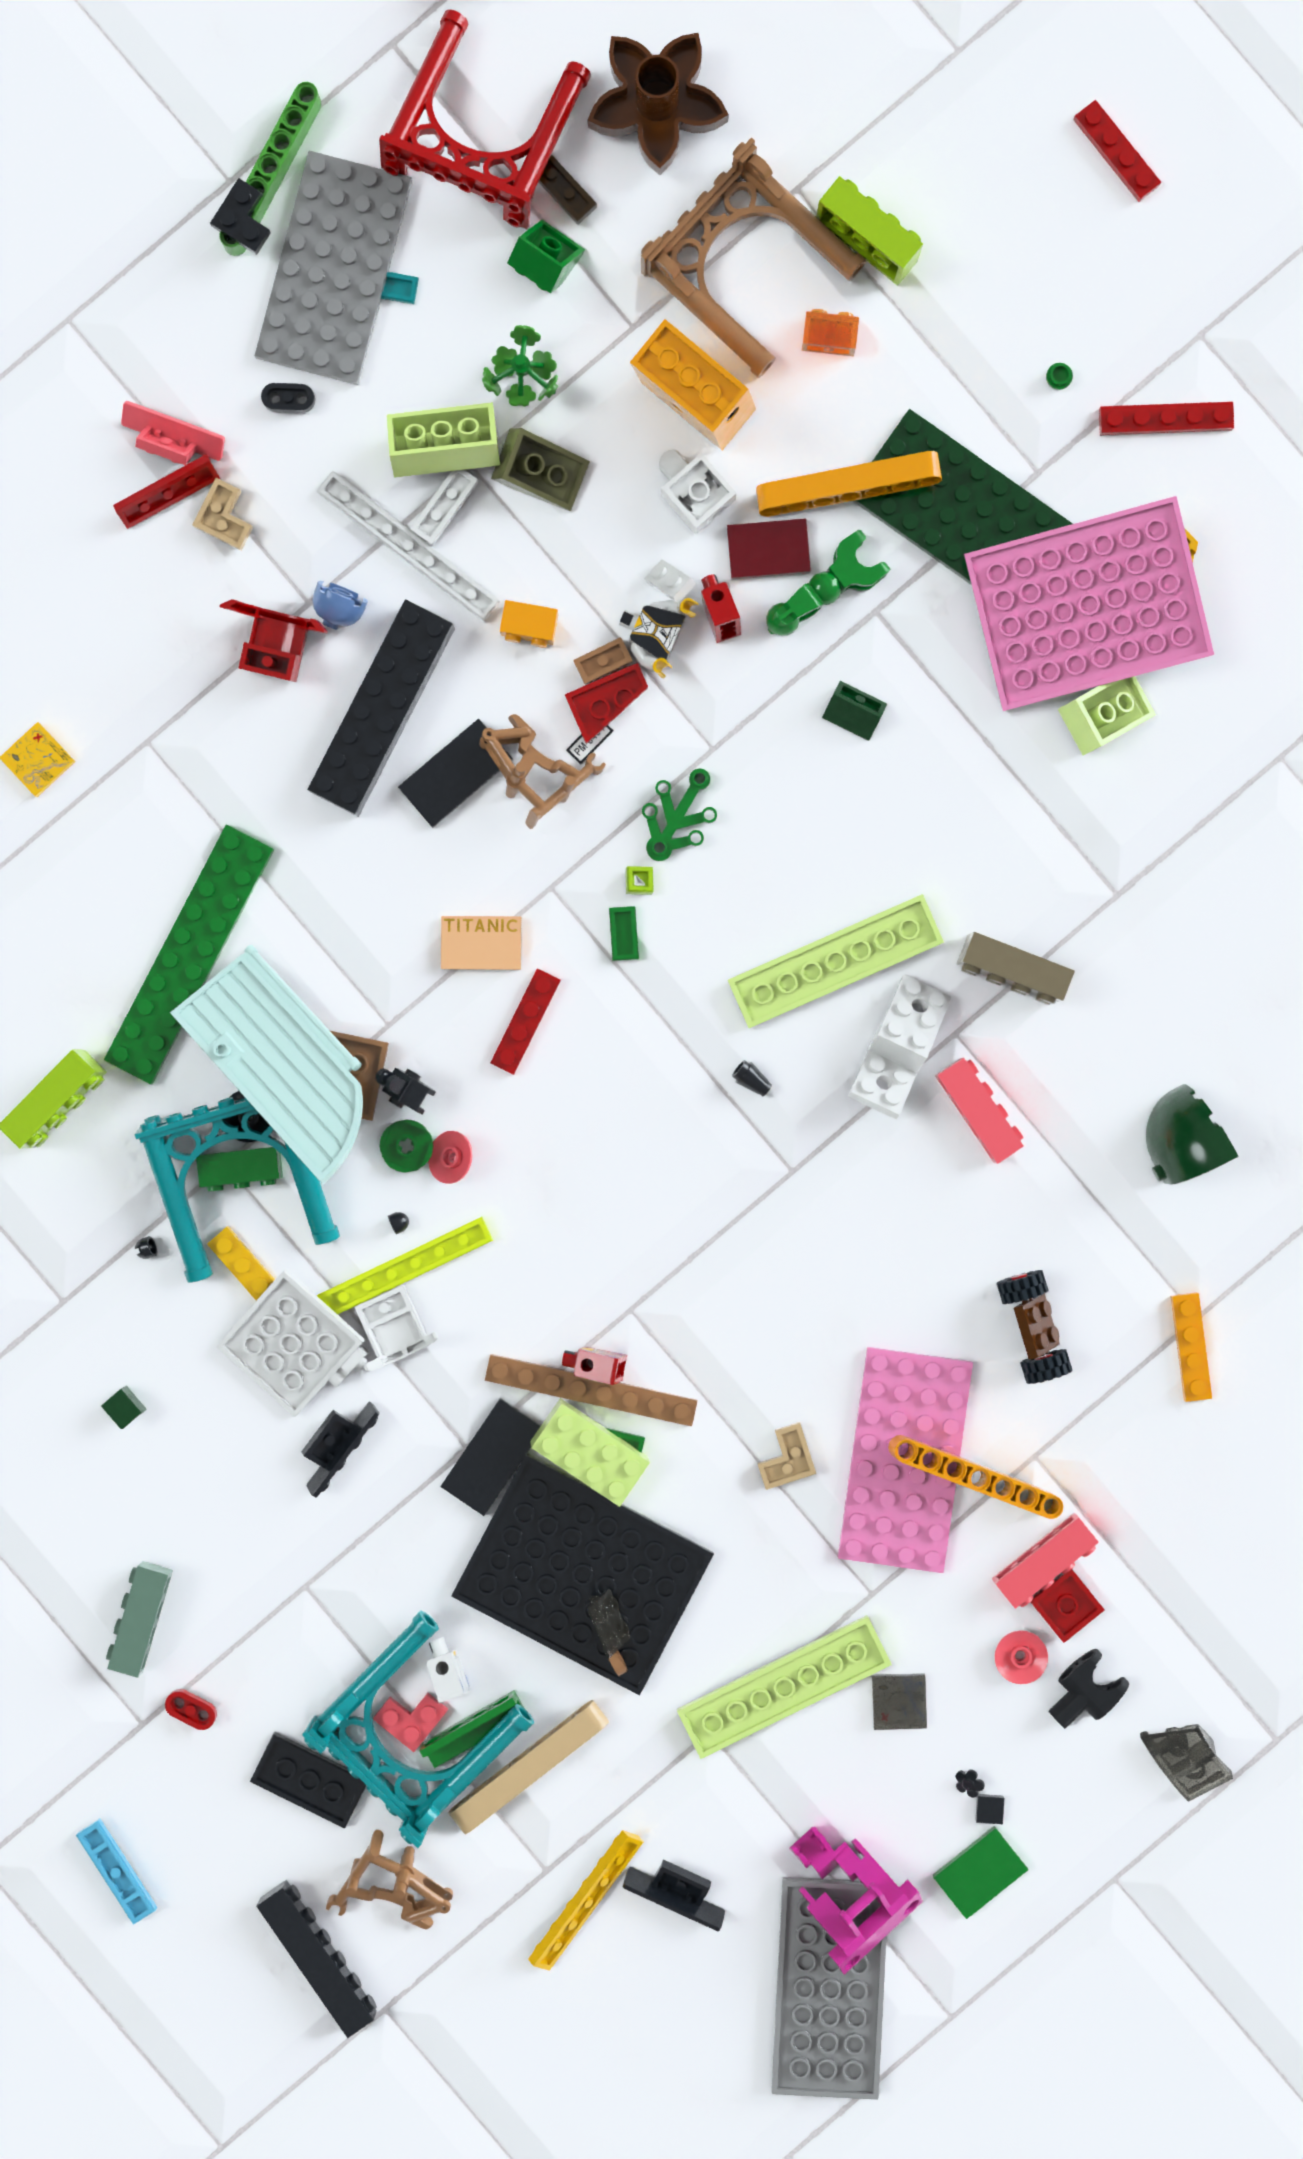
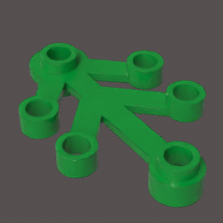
M698 768L691 772L689 776L690 786L676 810H674L670 795L671 784L667 780L657 782L655 790L660 796L667 822L662 834L656 819L658 814L657 806L653 803H647L643 806L642 815L647 820L651 835L646 845V851L648 856L654 861H665L671 856L672 850L690 845L697 847L704 841V835L699 830H693L685 837L671 839L677 829L704 822L711 824L716 821L717 811L713 807H706L702 812L685 816L698 792L705 790L710 784V775L705 769ZM698 774H702L705 777V781L701 784L695 781V776ZM666 784L669 788L666 793L659 792V785ZM647 807H653L655 809V814L653 816H647L645 814V809ZM710 810L714 813L712 820H707L704 817L706 811ZM695 833L701 836V841L698 843L691 841V836ZM657 843H662L665 849L663 852L658 853L655 851L654 846Z

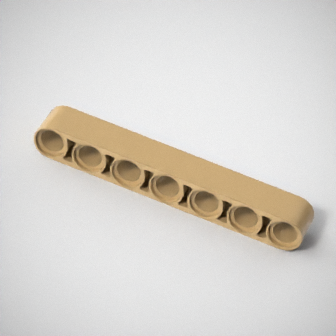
M593 1700L588 1701L455 1804L448 1814L465 1835L470 1833L607 1726L609 1720Z

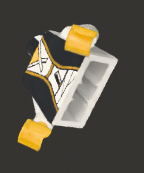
M686 598L679 603L673 600L652 602L649 606H643L639 616L626 610L624 611L619 625L632 631L629 637L631 651L641 666L656 672L663 679L666 677L661 671L665 667L672 669L668 659L686 622V616L682 614L694 618L696 614L690 611V607L693 605L698 606V602L691 598Z

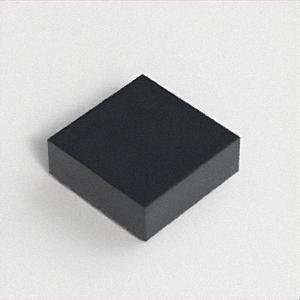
M978 1794L976 1799V1823L1003 1825L1004 1796Z

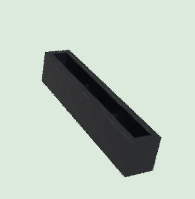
M286 1879L260 1897L256 1907L348 2039L374 2021L377 2005L370 1994L366 1995L361 1988L362 1984L357 1974L351 1973L347 1968L344 1955L339 1950L336 1951L331 1945V1938L324 1928L320 1929L312 1909L308 1906L305 1907L300 1900L301 1894L297 1887L293 1884L290 1885Z

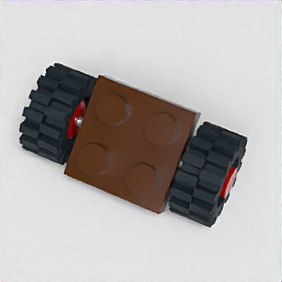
M1043 1270L1029 1271L998 1281L996 1284L1002 1304L1022 1302L1013 1309L1028 1355V1359L1020 1362L1026 1384L1042 1383L1071 1373L1073 1369L1066 1349L1049 1352L1060 1345V1336L1057 1327L1053 1323L1051 1305L1045 1296L1049 1289Z

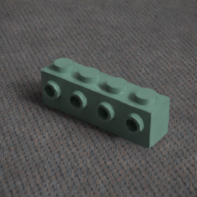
M142 1561L137 1568H132L128 1581L132 1583L130 1593H125L121 1608L125 1610L122 1619L118 1618L113 1634L117 1635L115 1644H110L106 1655V1660H110L107 1669L136 1678L144 1672L173 1569Z

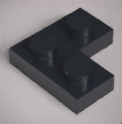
M238 178L210 222L211 227L255 255L259 253L271 234L270 229L250 217L263 197L262 193Z

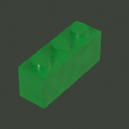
M273 1147L203 1154L196 1158L199 1187H207L208 1192L224 1190L223 1185L234 1184V1189L250 1187V1182L260 1181L261 1186L277 1184L276 1179L283 1178L281 1153Z

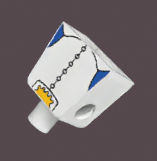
M444 1637L429 1642L433 1658L427 1660L426 1663L438 1702L450 1700L470 1691L471 1688L457 1651L448 1652ZM442 1662H446L448 1664V1672L442 1669Z

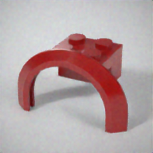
M234 599L219 605L220 608L254 617L249 643L244 642L239 669L297 683L308 631L328 634L326 628L316 619H306L280 613Z

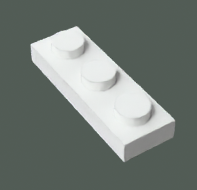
M466 470L451 471L410 530L433 547L479 483L478 479Z

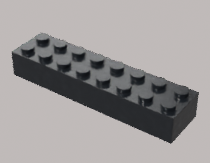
M407 599L404 600L307 789L310 793L357 817L360 816L455 631L452 622Z

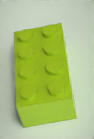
M839 176L819 200L816 217L856 253H860L867 262L898 286L918 262L923 247L920 236L912 230L907 231L902 227L895 215L891 213L886 214L881 210L874 198L870 196L865 197L860 193L853 181L849 179L844 180Z
M72 1049L0 1122V1130L19 1149L33 1148L34 1146L40 1147L49 1138L47 1133L53 1127L59 1128L68 1118L65 1115L72 1108L76 1110L86 1100L84 1095L90 1089L96 1090L105 1081L103 1076L107 1071L86 1050Z

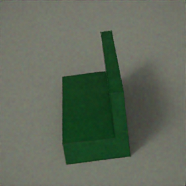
M840 680L822 718L869 741L885 711L887 703Z

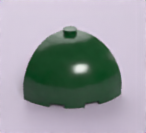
M1187 1084L1174 1088L1157 1102L1146 1126L1147 1149L1154 1164L1152 1171L1159 1182L1163 1181L1164 1184L1173 1185L1190 1180L1239 1157L1222 1126L1219 1127L1216 1122L1213 1123L1209 1118L1213 1112L1202 1098L1195 1099L1192 1096L1196 1093Z

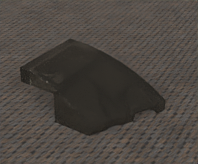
M1199 1724L1185 1725L1181 1728H1166L1163 1733L1148 1734L1147 1731L1140 1733L1142 1742L1157 1765L1188 1802L1233 1779L1230 1768L1216 1755L1214 1740Z

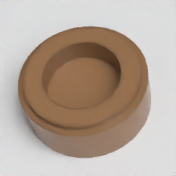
M613 1648L607 1651V1656L616 1674L620 1676L626 1673L628 1669L618 1649Z

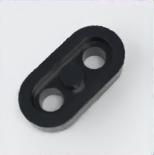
M270 383L261 392V400L264 406L272 412L306 413L314 407L316 401L313 390L306 384ZM275 395L280 396V400L277 403L271 401ZM301 396L307 397L306 402L303 404L298 403V399Z

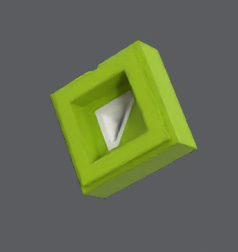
M627 866L625 868L626 894L652 895L654 893L653 867Z

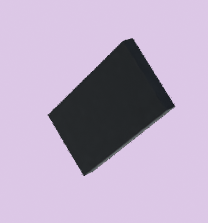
M479 718L398 786L432 828L500 772L486 749L481 748L479 745L483 730L487 728ZM505 750V752L507 753V755L509 756V758L511 759V761H513L514 759H513V758L511 757V755Z
M500 1397L440 1487L482 1516H485L523 1460L525 1454L530 1450V1441L541 1425Z
M277 1732L273 1733L250 1780L251 1783L344 1829L366 1787V1784L360 1778L356 1779L348 1772L347 1767Z

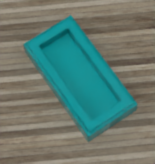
M387 272V279L381 299L414 305L419 277Z

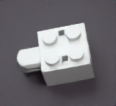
M675 449L667 450L661 455L659 469L669 480L661 487V496L695 535L736 501L737 492L702 452L690 463Z

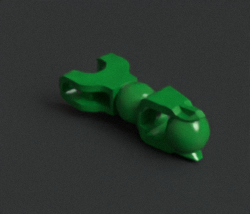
M862 530L855 531L839 543L833 555V564L829 566L827 571L815 574L809 583H805L786 603H777L768 610L766 624L770 634L788 636L795 632L799 623L814 616L823 605L834 603L840 597V594L850 589L868 591L887 576L891 568L886 562L881 561L872 567L863 566L858 562L856 550L862 546L866 539V535Z

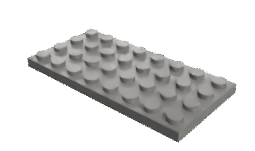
M308 151L254 355L256 359L359 385L381 302V294L387 279L386 275L389 272L410 193L412 177L402 174L393 176L383 169Z
M782 1878L771 2092L776 2095L878 2100L887 1936L844 1975L828 1954L837 1944L807 1909L809 1903L799 1892V1889L803 1886L815 1901L826 1892L841 1911H846L867 1889L859 1881ZM876 1899L853 1919L857 1928L881 1906Z

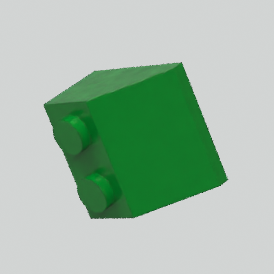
M542 219L518 237L507 264L513 267L518 274L526 276L536 283L538 288L551 294L563 284L586 249Z

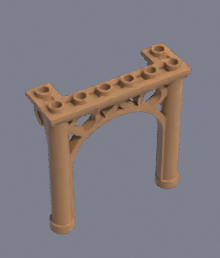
M751 137L746 143L741 142L732 153L733 162L730 170L727 173L723 171L717 176L713 183L715 186L709 192L704 191L697 198L696 206L690 212L686 210L680 216L675 229L672 232L667 230L662 237L659 236L654 242L650 240L641 250V274L643 276L648 275L650 278L653 276L751 368L750 371L757 378H760L772 366L776 357L711 297L705 284V260L718 236L729 226L742 219L754 216H769L788 224L848 281H851L860 272L867 260L860 253L856 254L772 176L773 171L762 157L757 155V146L755 145V140ZM740 190L748 192L751 196L749 207L741 209L732 207L730 199ZM757 193L771 206H755ZM724 200V207L729 216L726 213L719 216L710 215ZM700 224L704 229V234L701 237V241L704 242L703 246L695 238H688ZM685 247H693L698 251V262L682 265L678 262L677 256ZM697 272L698 288L683 274Z

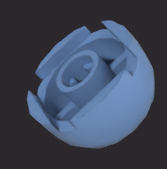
M320 580L317 582L312 601L316 614L324 619L323 625L337 630L338 626L348 627L361 619L368 604L366 598L361 602L357 599L359 594L348 588L331 582L329 587L322 586L324 581Z

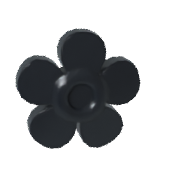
M969 1769L967 1773L959 1770L955 1775L958 1781L956 1784L957 1790L961 1793L967 1790V1795L971 1798L978 1796L979 1791L985 1788V1783L983 1780L977 1779L978 1773L973 1769Z

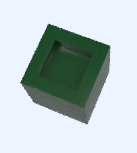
M127 1385L101 1405L120 1429H124L147 1410Z

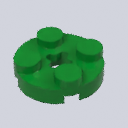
M405 1119L396 1121L384 1130L379 1147L384 1161L390 1168L398 1172L407 1173L417 1171L428 1163L432 1156L434 1145L431 1133L423 1124L415 1120ZM409 1138L412 1140L411 1145L414 1146L413 1151L408 1150L407 1153H403V1147L399 1146L401 1141L405 1142Z

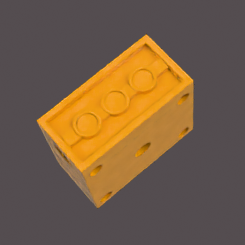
M666 319L662 321L630 361L639 380L646 388L721 451L724 450L756 411V406L749 389Z

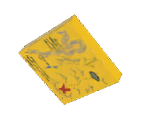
M39 722L34 724L0 756V760L35 797H39L76 762Z

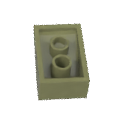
M510 428L499 456L500 465L495 466L491 479L513 490L571 511L590 461L523 428Z

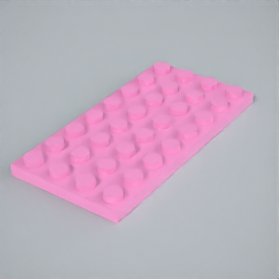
M867 1347L838 1559L944 1573L956 1483L900 1462L890 1454L888 1446L893 1437L903 1435L960 1457L973 1368L972 1361ZM907 1443L900 1445L898 1449L899 1455H904L908 1451ZM931 1452L924 1455L922 1460L924 1465L931 1462L933 1457ZM951 1462L948 1465V1474L956 1470V1462Z

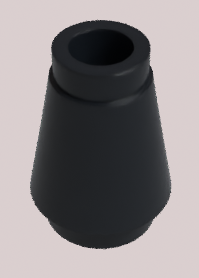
M743 1060L732 1074V1077L736 1079L735 1083L762 1097L772 1087V1084L752 1062L748 1063L746 1060Z

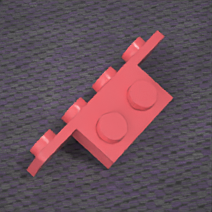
M124 402L121 425L141 432L136 438L135 447L145 450L149 454H156L174 463L186 465L195 453L207 454L209 458L217 461L222 459L225 443L224 436L133 402Z

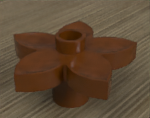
M699 32L682 35L670 41L660 54L652 55L638 41L627 37L611 36L609 47L610 70L614 81L619 87L603 94L594 104L587 119L589 129L606 136L619 137L637 131L641 155L648 166L659 176L672 164L677 155L680 129L690 133H706L728 123L729 114L721 99L707 87L694 84L701 70L702 45Z

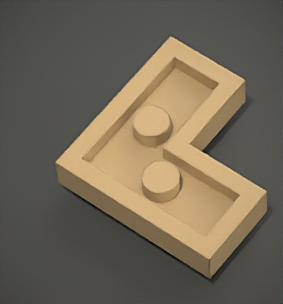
M215 478L192 526L242 551L253 529L251 524L231 515L241 490Z
M800 1422L775 1429L782 1455L757 1463L766 1490L817 1474Z

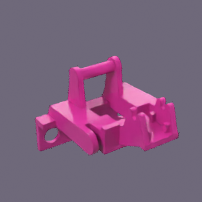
M814 1826L789 1848L790 1851L806 1869L812 1865L822 1880L839 1866L852 1882L858 1879L867 1889L846 1911H841L826 1892L815 1901L803 1886L799 1889L801 1895L809 1903L807 1909L837 1944L828 1954L845 1975L912 1913L923 1900L919 1891L908 1879L898 1887L856 1838L851 1843L855 1850L864 1857L861 1860L846 1842L842 1843L834 1851L825 1837ZM876 1899L881 1906L857 1928L853 1919Z

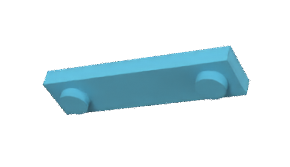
M99 1818L79 1831L76 1837L132 1924H136L156 1911L158 1907L102 1820Z

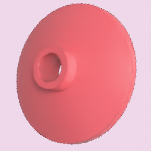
M457 1131L443 1132L433 1141V1153L428 1164L436 1180L445 1184H453L463 1179L468 1173L472 1163V1147L467 1137Z
M1024 1630L1013 1631L1005 1635L996 1647V1667L999 1673L1009 1682L1015 1684L1034 1682L1046 1670L1048 1664L1047 1648L1043 1641L1034 1633ZM1018 1651L1025 1653L1022 1659L1015 1658V1654Z

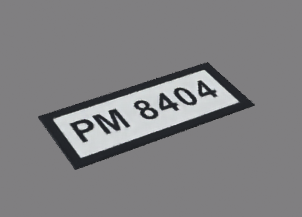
M609 725L606 726L587 744H585L581 734L566 751L581 765L588 755L593 753L614 730Z

